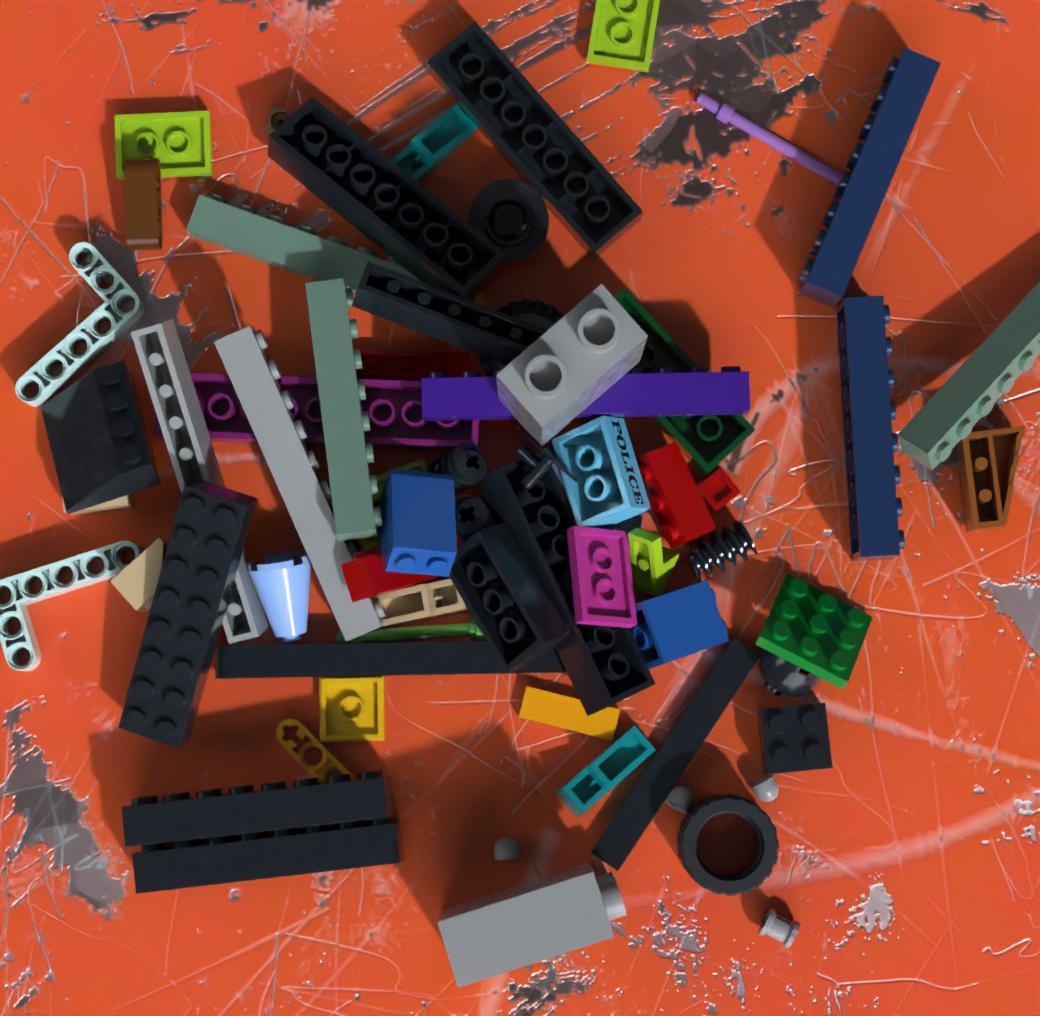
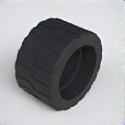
M727 794L714 795L709 799H703L689 810L687 816L680 824L681 828L677 835V850L682 861L681 864L695 882L712 893L735 896V894L750 892L751 889L759 887L770 876L772 868L777 862L779 840H777L775 825L772 824L768 814L760 809V806L745 798ZM731 813L743 817L752 825L757 835L758 849L755 859L748 868L738 874L720 875L714 873L702 863L698 855L697 838L702 826L709 819L719 814Z

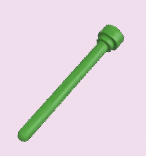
M469 619V623L374 629L349 641H345L341 631L336 635V640L340 644L470 636L471 639L477 638V641H487L475 619Z

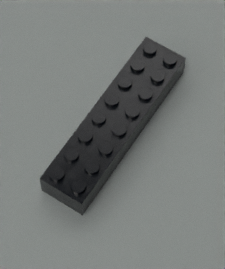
M476 22L471 24L427 62L428 73L471 119L478 127L477 129L521 179L540 194L546 207L593 260L641 220L643 213L641 208Z
M311 97L269 135L268 157L421 282L472 301L501 272L506 255L504 251L315 98Z
M542 452L535 453L539 459L544 455ZM520 459L496 468L477 483L496 523L506 524L570 632L568 636L555 645V648L587 716L654 685L655 681L629 628L576 624L567 529L577 526L572 507L552 466L531 489H528L521 480L531 468Z
M194 478L184 485L118 728L178 749L191 737L257 498L199 478Z
M382 770L358 773L359 779L350 780V774L326 777V783L318 784V777L295 780L292 787H286V781L261 784V790L254 791V785H244L228 788L229 794H222V789L218 788L197 791L195 798H190V792L163 795L164 801L159 802L158 795L131 799V805L122 807L125 847L388 818L395 815L391 775L383 776Z
M390 816L388 818L371 819L370 824L360 825L359 821L337 823L335 828H327V824L304 827L305 831L295 832V828L272 830V835L263 836V832L239 834V839L233 840L230 839V835L206 838L207 843H198V839L174 841L173 847H166V842L141 845V851L132 854L136 894L400 863L403 860L399 820L392 821Z

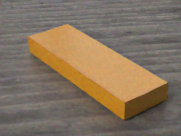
M526 686L519 718L613 741L620 709L607 707L587 716L580 699Z

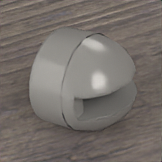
M773 775L757 781L750 787L754 795L764 802L773 801L779 792L778 783Z
M678 786L671 790L665 802L673 809L688 814L693 804V794L687 787Z
M510 837L499 839L494 846L495 861L520 858L518 843Z

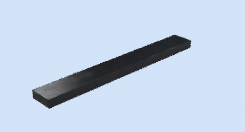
M732 638L592 849L591 853L615 870L618 871L759 659L760 654L736 638Z

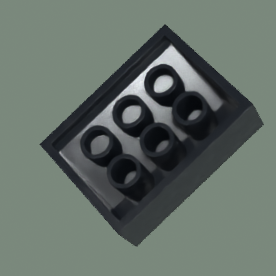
M124 360L91 371L41 406L67 514L161 484L134 381Z

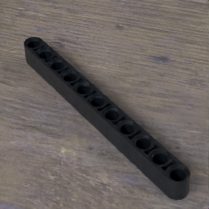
M487 641L216 646L215 679L506 674ZM554 646L532 665L508 674L562 673L567 671Z

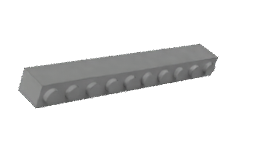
M173 318L131 331L181 494L184 485L194 478L225 487ZM243 548L222 623L229 644L259 637L269 627L263 606L248 572V557L245 548Z
M248 326L214 341L345 641L381 627L384 623L382 617L386 616V612L379 598L374 600L371 597L352 603L341 565L353 561L352 554L359 552L354 540L338 541L333 505L330 501V498H332L330 484L327 479L321 480L317 471L321 467L314 449L308 451L304 439L308 437L302 421L300 419L295 421L290 410L295 407L288 390L282 391L277 379L282 376L275 360H268L264 350L268 348V343L261 329L256 331L254 326Z

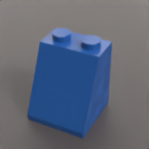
M390 469L378 505L381 509L383 526H377V534L385 571L448 577L457 554L453 476Z
M708 580L635 604L637 625L629 629L648 669L729 641L726 623L719 614L716 605V595L713 589L710 588Z

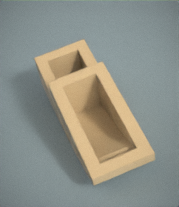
M451 578L407 587L373 597L374 600L380 599L386 612V616L382 617L384 623L381 627L468 609Z

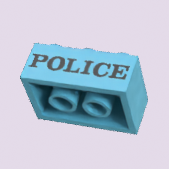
M603 415L552 439L558 462L578 479L575 482L561 470L577 526L606 529L651 509L624 418Z

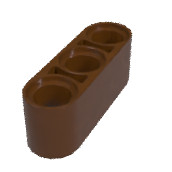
M126 158L124 182L128 250H161L163 232L159 158Z

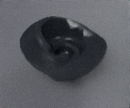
M501 179L487 185L475 197L469 211L468 223L506 253L504 262H515L526 259L540 248L545 241L549 229V215L542 197L532 186L516 179Z

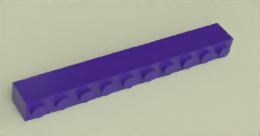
M726 366L721 368V372H708V367L689 368V373H676V368L666 367L657 368L656 373L643 374V369L632 368L575 418H599L603 415L610 417L746 415L750 411L749 371H741L739 366ZM471 371L462 372L461 377L448 378V373L433 372L428 374V378H421L423 421L503 420L516 418L498 399L496 375L500 371L493 372L494 377H481L480 372Z

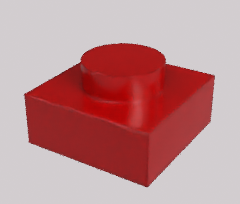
M722 467L697 485L701 496L714 512L741 493Z

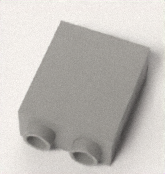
M601 284L496 375L498 399L542 447L640 362L648 335Z
M587 863L442 910L437 923L457 987L460 988L614 938L610 921L627 914L612 872L595 877L591 864Z

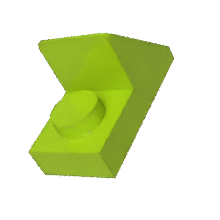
M636 527L628 533L633 588L658 597L662 595L678 560L679 553L662 546L661 536Z

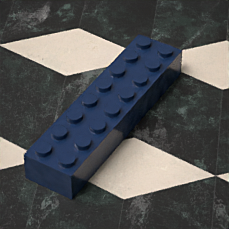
M907 48L904 49L900 57L894 55L882 80L887 86L882 84L870 108V111L875 112V114H869L859 134L858 139L862 140L863 143H857L846 165V168L851 169L850 173L845 171L834 193V196L839 198L838 202L832 201L821 224L827 228L825 231L820 230L818 236H816L809 253L814 255L813 260H807L798 278L797 283L802 284L799 294L832 308L842 298L941 62Z
M883 296L844 298L836 308L851 558L852 561L892 559L900 555V549H904L905 538L903 530H898V517H902L903 507L901 497L896 498V485L900 484L899 465H894L893 453L898 452L897 433H892L891 420H896L895 401H890L889 388L894 387L893 369H888L887 356L892 355V340L890 336L886 337L885 324L890 323L889 305H884Z

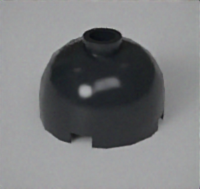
M765 649L760 654L759 667L761 675L766 680L764 685L771 693L777 696L783 693L791 697H800L810 692L822 679Z

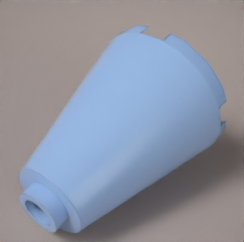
M300 551L264 556L265 563L258 565L256 564V559L248 561L249 575L275 637H282V642L300 640L301 634L307 632L311 561L307 552L302 557L300 556Z

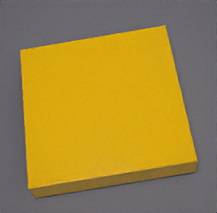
M384 676L319 677L320 742L385 741Z

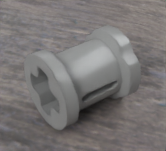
M770 908L760 925L758 934L762 936L767 934L782 942L783 947L789 948L798 933L800 923L797 921L791 922L777 915L776 910Z

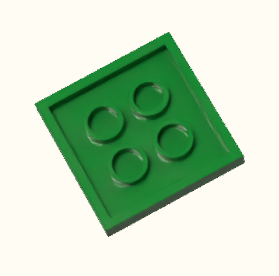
M786 573L755 645L844 689L850 679L873 617Z

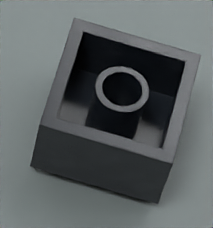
M825 703L757 709L764 774L833 768Z

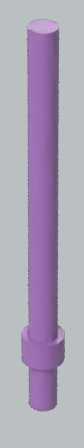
M703 92L698 97L696 103L717 115L716 119L726 125L728 122L838 186L844 174L735 111L736 108L727 102L722 104Z

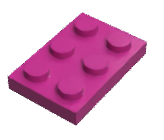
M582 526L568 528L567 540L576 624L622 628L636 626L637 616L628 531Z

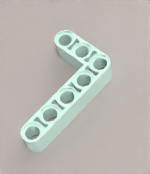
M80 242L75 244L69 252V261L105 302L18 379L15 385V393L20 400L29 406L38 407L45 404L144 314L145 305L142 299L90 243ZM87 252L93 253V260L89 265H79V259L82 254ZM108 275L114 276V284L109 289L100 288V282L103 277ZM135 299L136 304L132 311L127 313L121 311V305L124 300ZM103 320H111V329L105 334H99L97 331L98 324ZM79 341H86L88 346L86 352L82 355H75L73 350L75 344ZM56 362H62L63 372L59 376L52 377L50 375V367ZM32 383H38L39 393L37 396L27 398V387Z
M127 540L120 541L1 579L0 590L8 587L12 592L8 603L2 604L0 602V642L8 665L17 671H32L37 668L41 661L40 648L26 605L114 578L129 565L122 563V551L132 547L135 551L136 559L143 552V549L136 543ZM101 557L104 561V569L101 573L94 575L90 570V564L93 559ZM70 567L74 574L73 579L70 583L63 584L60 581V572L64 568ZM39 577L43 583L42 589L39 593L32 594L29 590V583L33 578ZM17 617L21 622V628L17 634L12 635L8 631V623L12 618ZM22 648H26L30 652V661L24 666L20 665L17 661V654Z

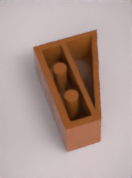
M1025 426L971 432L968 437L963 440L961 439L955 445L966 532L993 530L1006 526L1014 487L1013 481L1016 466H1018L1019 451Z

